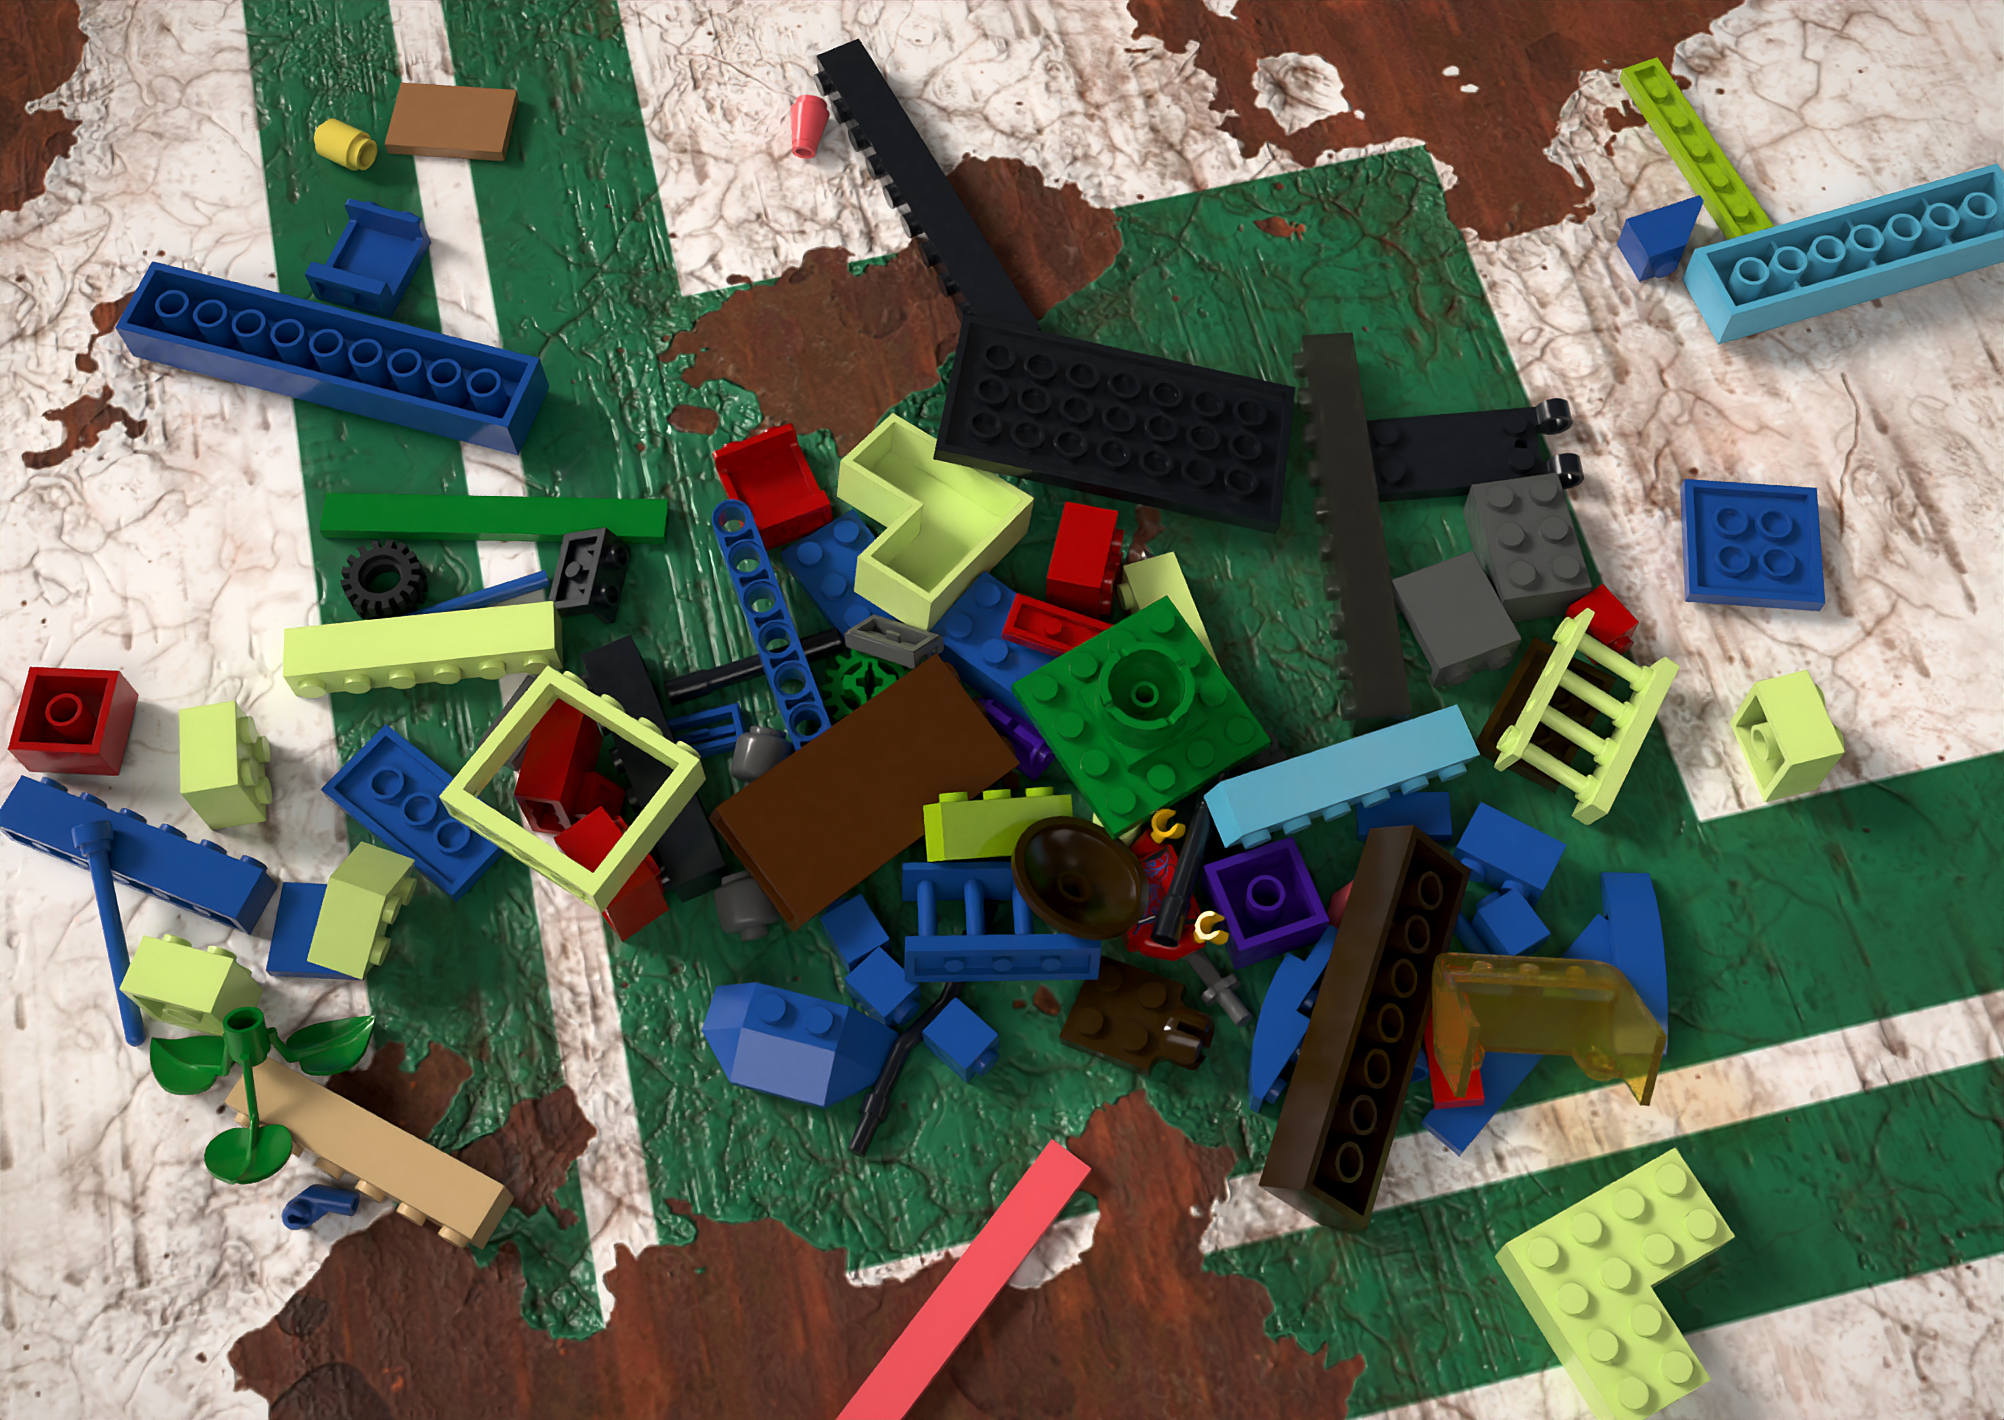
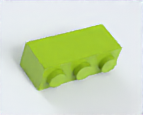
M1053 787L1025 789L1026 797L1011 798V789L983 791V800L968 801L967 792L939 794V803L923 805L927 862L1012 856L1014 846L1021 834L1033 823L1055 816L1073 817L1071 794L1054 795Z

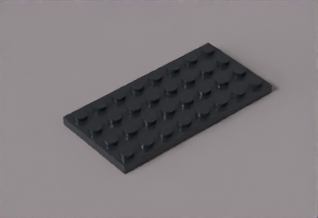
M964 314L933 459L1276 534L1281 520L1296 387Z

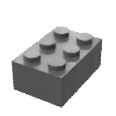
M1558 473L1471 485L1463 514L1473 550L1512 622L1565 615L1569 606L1590 593L1592 589L1591 581Z

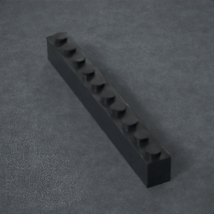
M858 38L816 55L818 73L814 74V80L822 97L828 95L835 119L839 124L845 123L854 150L856 152L862 151L866 157L865 163L871 178L874 181L879 179L883 185V194L888 206L891 209L897 208L899 211L901 224L908 238L915 237L919 244L918 250L923 263L927 268H934L937 273V283L945 298L951 296L956 304L955 311L959 322L962 324L963 315L967 314L1041 331L1038 322L860 39Z

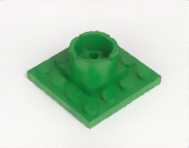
M1167 595L1012 683V693L1112 840L1152 818L1157 811L1167 809L1197 791L1215 777L1234 769L1269 748L1272 741Z

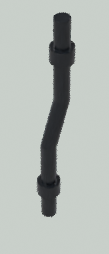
M984 899L986 935L999 907L988 899ZM963 930L961 935H967V930ZM967 981L946 982L939 999L894 1041L872 1093H866L858 1111L862 1116L847 1148L850 1153L859 1157H865L879 1123L884 1124L893 1105L889 1100L910 1052L924 1040L922 1031L955 997L960 998Z

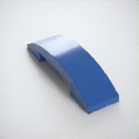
M1601 872L1600 885L1603 917L1609 921L1616 1004L1612 1009L1616 1056L1665 1057L1667 1055L1668 1042L1667 974L1661 920L1649 873Z

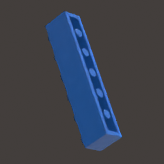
M21 775L0 808V831L11 841L89 872L88 858L82 857L81 849H75L71 829L89 822L111 821L115 841L110 843L112 851L107 854L113 881L248 935L252 933L278 887L266 873L268 867L255 858L242 855L240 860L226 855L227 851L214 842L202 839L197 844L187 840L185 833L171 825L162 823L159 828L146 824L147 820L143 816L130 809L121 808L118 813L108 809V805L104 801L89 793L82 792L80 797L67 793L68 789L64 785L48 777H42L39 782Z

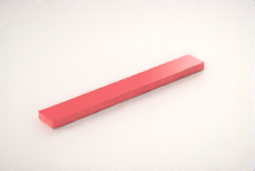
M1052 1139L836 1420H904L1091 1174L1092 1168Z

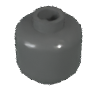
M751 726L750 732L738 736L731 774L736 780L744 782L743 788L794 753L793 744L786 740L787 733L767 727Z
M746 870L721 878L722 886L715 890L713 900L722 931L730 935L740 934L741 942L768 936L767 926L774 924L780 918V914L749 872Z

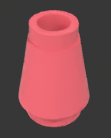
M801 95L796 99V103L791 106L792 153L799 158L810 159L815 156L830 117L827 103L820 97Z

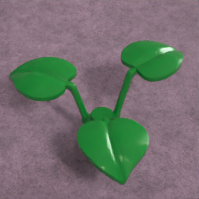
M250 1006L240 1007L229 1012L224 1017L222 1022L224 1029L223 1037L210 1035L182 1039L152 1037L150 1042V1065L160 1087L175 1095H193L205 1092L214 1085L217 1076H227L235 1062L242 1066L250 1127L249 1129L232 1128L218 1134L207 1145L204 1153V1162L207 1171L220 1181L231 1185L235 1183L240 1185L252 1184L265 1180L277 1173L289 1160L293 1148L291 1134L285 1126L274 1124L259 1128L260 1121L252 1067L266 1060L272 1044L287 1062L294 1063L299 1061L301 1070L306 1074L328 1076L344 1072L356 1065L364 1056L375 1028L374 1015L351 1017L309 1025L294 1032L287 1039L285 1045L278 1037L275 1027L267 1029L264 1014L260 1009Z

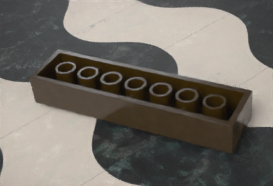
M1415 825L1370 828L1258 1185L1321 1226L1367 1230L1472 871Z

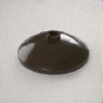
M1055 816L1044 818L1030 825L1021 834L1014 846L1011 869L1015 885L1023 900L1033 912L1055 929L1082 939L1108 940L1129 932L1143 916L1149 901V885L1145 871L1133 851L1120 838L1112 840L1104 827L1076 817Z

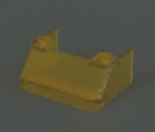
M1446 952L1436 956L1431 976L1434 1056L1455 1097L1466 1096L1471 1071L1483 1066L1485 1052L1572 1056L1576 1064L1583 1069V1072L1588 1077L1599 1081L1622 1078L1640 1106L1650 1105L1667 1035L1623 972L1617 967L1602 961L1456 952Z

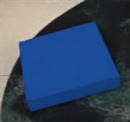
M283 882L266 966V972L270 976L361 980L307 961L327 884Z

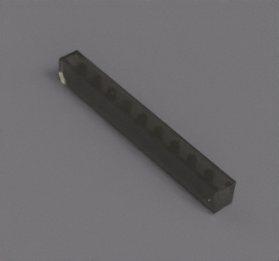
M1353 332L1302 335L1299 353L1292 354V372L1294 378H1300L1302 388L1297 390V408L1299 414L1306 415L1307 424L1302 426V443L1304 450H1311L1312 461L1307 463V479L1309 487H1316L1317 498H1313L1312 502L1314 524H1321L1323 535L1318 537V557L1320 563H1327L1328 574L1323 577V592L1325 601H1332L1334 614H1329V635L1331 641L1338 640L1339 653L1334 656L1335 677L1337 681L1343 680L1345 694L1340 695V713L1342 721H1349L1351 737H1359L1411 719L1412 711Z

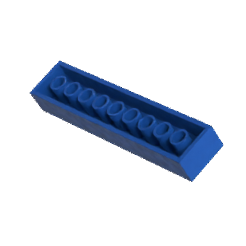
M154 261L151 262L115 327L133 357L514 455H519L549 389L540 358Z

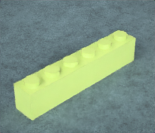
M554 601L284 629L283 678L295 696L305 698H319L326 693L343 691L360 694L368 692L371 688L381 687L407 689L415 686V684L429 682L454 684L460 681V679L477 677L494 680L504 677L505 674L525 672L532 675H540L547 665L553 669H563L562 621Z

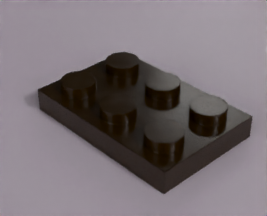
M1536 638L1532 640L1475 742L1481 756L1496 763L1501 753L1496 748L1506 729L1511 725L1515 726L1555 649L1554 647ZM1572 657L1567 669L1609 694L1617 679L1575 657ZM1559 685L1548 704L1588 730L1599 713V710ZM1540 721L1529 741L1568 766L1571 765L1580 746ZM1521 758L1507 767V769L1554 793L1560 785V782Z

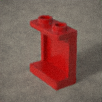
M792 423L780 427H770L761 434L743 441L727 443L721 449L712 453L717 476L728 500H740L749 507L766 551L808 536L833 521L829 499L825 491H820L798 444L796 430ZM738 520V523L742 528L744 526V523Z

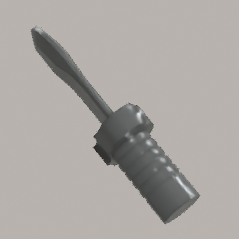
M1201 950L1184 957L1208 988L1201 995L1205 1005L1210 1007L1213 1004L1219 1003L1238 1028L1246 1025L1252 1019V1014L1234 992L1241 985L1236 975L1231 974L1222 978Z

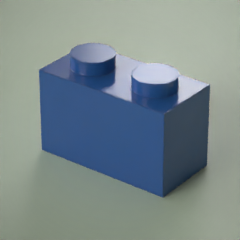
M1480 802L1453 856L1472 870L1469 878L1470 881H1483L1500 890L1502 895L1517 887L1529 905L1535 907L1567 844Z

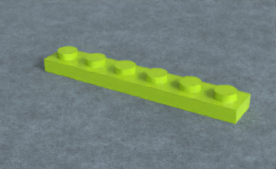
M1656 57L1622 69L1619 81L1696 195L1702 197L1704 200L1703 205L1726 239L1729 240L1774 227L1659 58Z

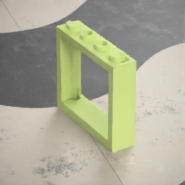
M547 665L439 798L450 816L602 914L700 788L706 777L700 762L701 756L691 746L682 741H678L676 744L664 738L662 731L648 719L640 717L638 721L625 713L623 706L614 698L606 694L598 697L588 691L587 685L575 674L569 671L561 674ZM558 698L674 769L594 873L476 798Z

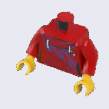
M1161 809L1153 816V829H1147L1129 846L1145 871L1149 885V901L1143 916L1136 926L1126 934L1121 935V938L1128 952L1139 951L1143 956L1173 962L1204 948L1206 941L1222 945L1227 942L1229 934L1223 930L1211 933L1213 925L1223 921L1225 917L1212 911L1201 914L1192 893L1190 910L1178 946L1174 948L1165 947L1157 944L1150 938L1162 900L1167 895L1178 861L1172 843L1165 845L1164 840L1166 838L1178 839L1185 834L1186 830L1184 824L1177 823L1167 831V820L1174 816L1176 811Z

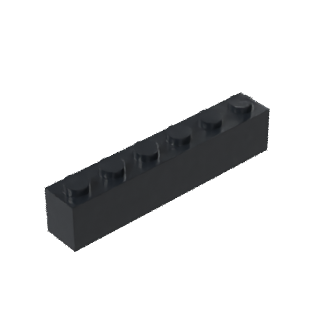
M631 634L580 655L587 672L579 674V676L587 685L588 691L598 697H601L602 694L609 695L623 706L627 715L637 721L640 717L648 719L662 731L664 738L674 744L677 743L673 731L669 727L668 719L644 660ZM598 723L604 737L612 734L616 747L609 749V752L619 775L627 772L631 785L625 787L624 790L634 813L643 811L674 769ZM696 791L650 851L651 853L658 850L662 860V864L658 865L661 871L659 876L662 878L665 892L674 890L682 903L722 886L721 878L731 875L701 799Z

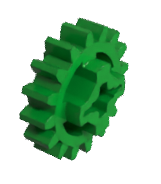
M851 649L852 658L849 660L838 655L835 658L838 670L826 669L825 676L828 684L821 686L823 699L826 700L824 707L827 715H834V724L852 713L853 710L851 709H857L868 701L867 696L868 690H871V682H874L875 686L872 699L913 669H908L906 666L867 653L861 654L860 651Z

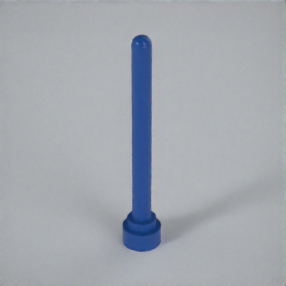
M107 820L89 822L71 829L75 849H81L82 857L88 858L125 1039L130 1046L138 1047L146 1039L141 1010L137 1004L119 990L131 963L107 854L112 851L110 843L115 841L111 821Z

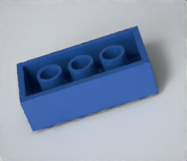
M984 571L929 632L943 636L944 651L938 654L943 662H948L955 668L960 680L988 700L993 697L1035 727L1012 693V683L1057 657L1001 639L1004 625L1017 593Z

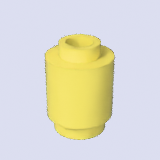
M334 118L328 119L319 125L315 131L314 143L318 155L353 171L358 169L367 170L375 161L377 144L371 140L368 133Z

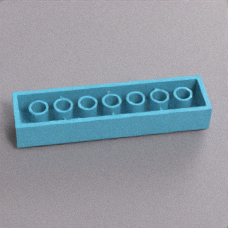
M1997 163L1697 248L1693 252L1682 280L1719 345L2004 262V173Z

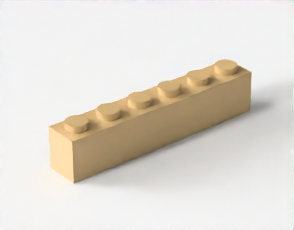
M268 1056L263 1063L252 1067L260 1121L259 1128L274 1124L285 1126L292 1138V1156L299 1158L303 1151L317 1158L314 1167L339 1181L343 1174H346L359 1181L355 1189L373 1201L381 1203L386 1196L400 1204L396 1212L409 1221L422 1226L427 1219L442 1227L437 1235L452 1245L463 1250L469 1242L483 1250L515 1198L503 1184ZM242 1074L224 1103L237 1113L233 1121L239 1126L249 1129L250 1120L244 1076Z

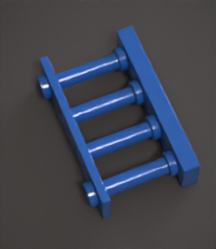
M1011 862L903 863L902 901H917L919 936H905V982L1098 979L1101 940L1082 939L1066 933L1034 934L1032 909L1023 900L1015 885ZM984 899L1012 900L1015 935H986ZM965 900L967 935L938 936L936 901Z

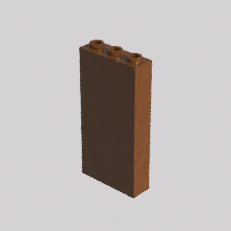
M937 653L717 806L708 818L793 932L797 931L831 904L925 836L923 805L939 803V794L967 792L968 801H973L983 791L988 790L1020 764L1015 757L1016 752L1011 742L1005 736L998 735L989 723L988 714L983 705L977 699L970 698L960 685V677L955 668L950 663L943 662Z

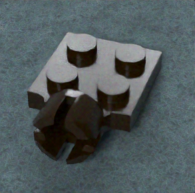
M1101 955L1098 979L1084 981L1059 1039L1061 1044L1150 1077L1153 1068L1160 1062H1169L1188 1070L1198 1069L1206 1058L1205 1055L1200 1054L1201 1048L1209 1049L1211 1047L1215 1026L1213 1018L1209 1014L1185 1006L1183 999L1187 991L1184 984Z

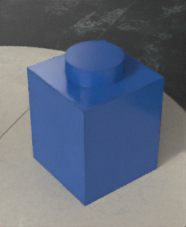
M1517 887L1504 895H1501L1499 891H1495L1475 906L1477 912L1471 925L1504 971L1540 951L1551 934Z
M862 894L851 900L849 898H842L834 902L826 909L825 914L820 917L823 933L848 974L878 946L890 957L892 956L890 939Z
M880 946L844 978L848 995L874 1020L889 1028H893L897 1023L903 1026L915 1016L920 1008L921 993L919 984L917 982H905L904 969Z
M957 997L922 1031L925 1047L966 1083L976 1073L980 1077L984 1076L999 1059L1000 1054L997 1053L999 1050V1034Z

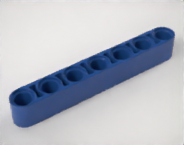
M724 500L715 507L712 514L716 542L788 737L793 744L794 752H796L832 726L752 512L740 500ZM730 520H739L744 523V526L736 532H728L722 528ZM746 559H753L760 563L751 572H743L737 568L738 564ZM765 598L775 603L772 609L767 612H757L751 608L754 602L759 599ZM774 639H784L790 644L782 653H773L766 649L768 643ZM789 679H798L805 684L803 690L797 694H788L781 689L784 682ZM810 719L820 724L819 731L814 735H801L796 730L799 723L804 720Z

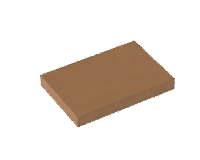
M401 82L384 144L389 154L505 161L519 103L517 90Z

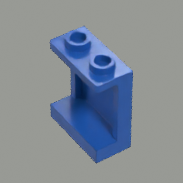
M348 199L344 206L349 216V222L326 264L311 262L304 275L316 299L391 319L431 244L430 238L422 219L411 212L387 209L371 201L361 202Z

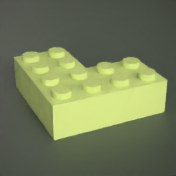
M892 413L840 461L837 497L887 527L858 556L854 592L901 622L930 631L984 571L989 573L1028 533L1034 498L992 472L934 460L933 456L937 439Z
M1676 1148L1671 1149L1507 1242L1496 1254L1495 1258L1597 1420H1645L1712 1380L1652 1289L1718 1251L1735 1237Z

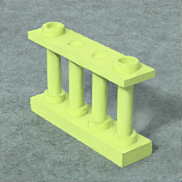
M1586 608L1574 619L1566 617L1557 628L1553 640L1558 643L1515 726H1509L1501 736L1496 747L1501 753L1494 765V768L1502 772L1521 758L1575 792V798L1579 800L1572 817L1585 825H1589L1608 814L1680 665L1665 656L1650 667L1646 665L1639 667L1585 633L1595 614L1589 608ZM1576 649L1630 682L1629 687L1634 691L1629 701L1619 702L1567 669ZM1557 686H1561L1612 718L1611 723L1616 727L1611 737L1605 740L1548 705ZM1539 721L1593 754V760L1598 763L1593 774L1585 777L1529 742Z

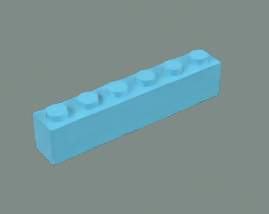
M1454 705L1221 781L1204 795V799L1225 848L1243 843L1245 849H1250L1271 839L1270 833L1283 829L1286 836L1311 826L1310 819L1323 815L1325 822H1329L1352 811L1351 805L1362 802L1365 809L1390 799L1389 793L1401 789L1403 795H1408L1429 785L1428 779L1439 776L1441 782H1446L1457 778L1467 772L1465 764L1479 756L1480 753L1458 705Z

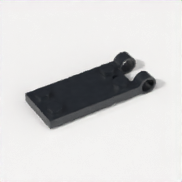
M1552 398L1539 403L1536 407L1361 421L1359 432L1371 503L1464 496L1469 494L1473 484L1558 473L1563 490L1581 484L1584 480V473L1580 456L1574 453H1563L1542 462L1537 434L1555 435L1568 430L1572 426L1573 421L1568 401L1561 398ZM1523 444L1526 448H1516L1515 445Z

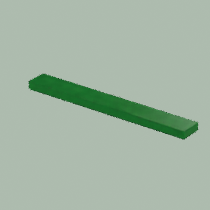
M326 493L319 531L324 538L563 542L564 534L607 527L626 544H666L670 504L668 499Z

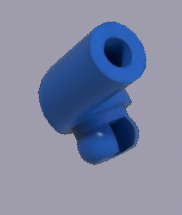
M313 1184L286 1204L281 1214L282 1222L288 1229L298 1231L309 1227L328 1212L352 1217L359 1205V1192L322 1184Z

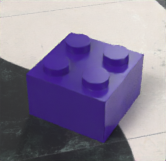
M1293 836L1204 865L1200 888L1210 911L1225 917L1223 921L1215 924L1218 930H1223L1229 934L1224 946L1234 970L1317 943L1328 927L1329 918Z

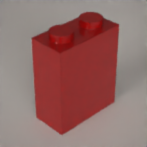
M560 698L553 703L531 730L513 794L532 831L559 835L580 820L572 814L583 773L595 771L603 742L597 722Z

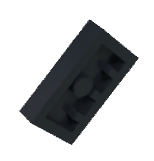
M607 527L564 534L548 601H554L560 618L593 614L604 624L615 623L627 567L630 562L631 548Z

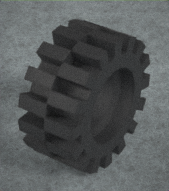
M386 539L385 547H382L379 540L371 541L373 549L369 551L366 550L364 545L357 548L360 557L356 558L350 554L347 558L350 568L342 567L341 574L344 579L341 580V586L351 606L362 619L364 617L367 620L397 617L403 615L407 610L409 612L418 610L415 602L424 604L426 597L423 592H428L429 586L426 581L427 577L413 550L409 551L407 545L400 543L397 547L394 540ZM397 572L401 575L400 582L387 592L372 593L369 590L370 583L380 574Z

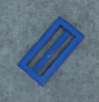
M739 703L668 720L669 727L674 732L733 718V724L709 730L704 728L675 738L677 742L682 741L689 745L737 734L736 736L691 746L699 753L701 758L734 751L738 736L746 733Z

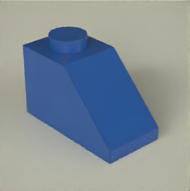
M1700 195L1626 219L1617 246L1639 282L1653 277H1666L1677 269L1704 202Z

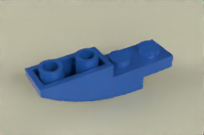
M1330 924L1305 962L1290 952L1286 954L1265 996L1255 1029L1249 1059V1109L1257 1114L1266 1101L1272 1105L1277 1102L1289 1081L1282 1075L1291 1062L1297 1063L1310 1019L1306 1016L1311 1013L1315 1006L1319 989L1316 987L1325 974L1338 929Z

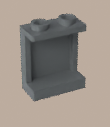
M1473 551L1391 581L1386 603L1393 616L1403 613L1431 665L1432 673L1429 681L1433 688L1448 684L1450 687L1460 685L1471 678L1474 673L1485 669L1497 671L1513 661L1521 637Z

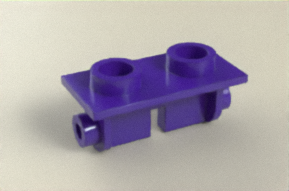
M983 697L980 698L978 701L985 708L989 723L998 735L1005 736L1013 745L1016 752L1015 757L1020 762L1016 769L1035 782L1055 760L1056 756L1035 727L993 697L988 701Z

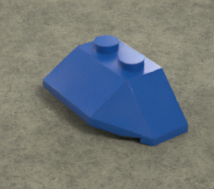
M758 982L716 986L702 1028L706 1040L731 1085L822 1109L848 1099L872 1085L875 1086L892 1045L900 1036L895 1030L850 1006Z

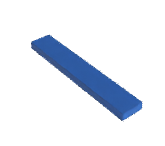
M1599 913L1478 1054L1485 1098L1484 1105L1435 1110L1433 1107L1420 1125L1459 1157L1613 974L1608 920Z

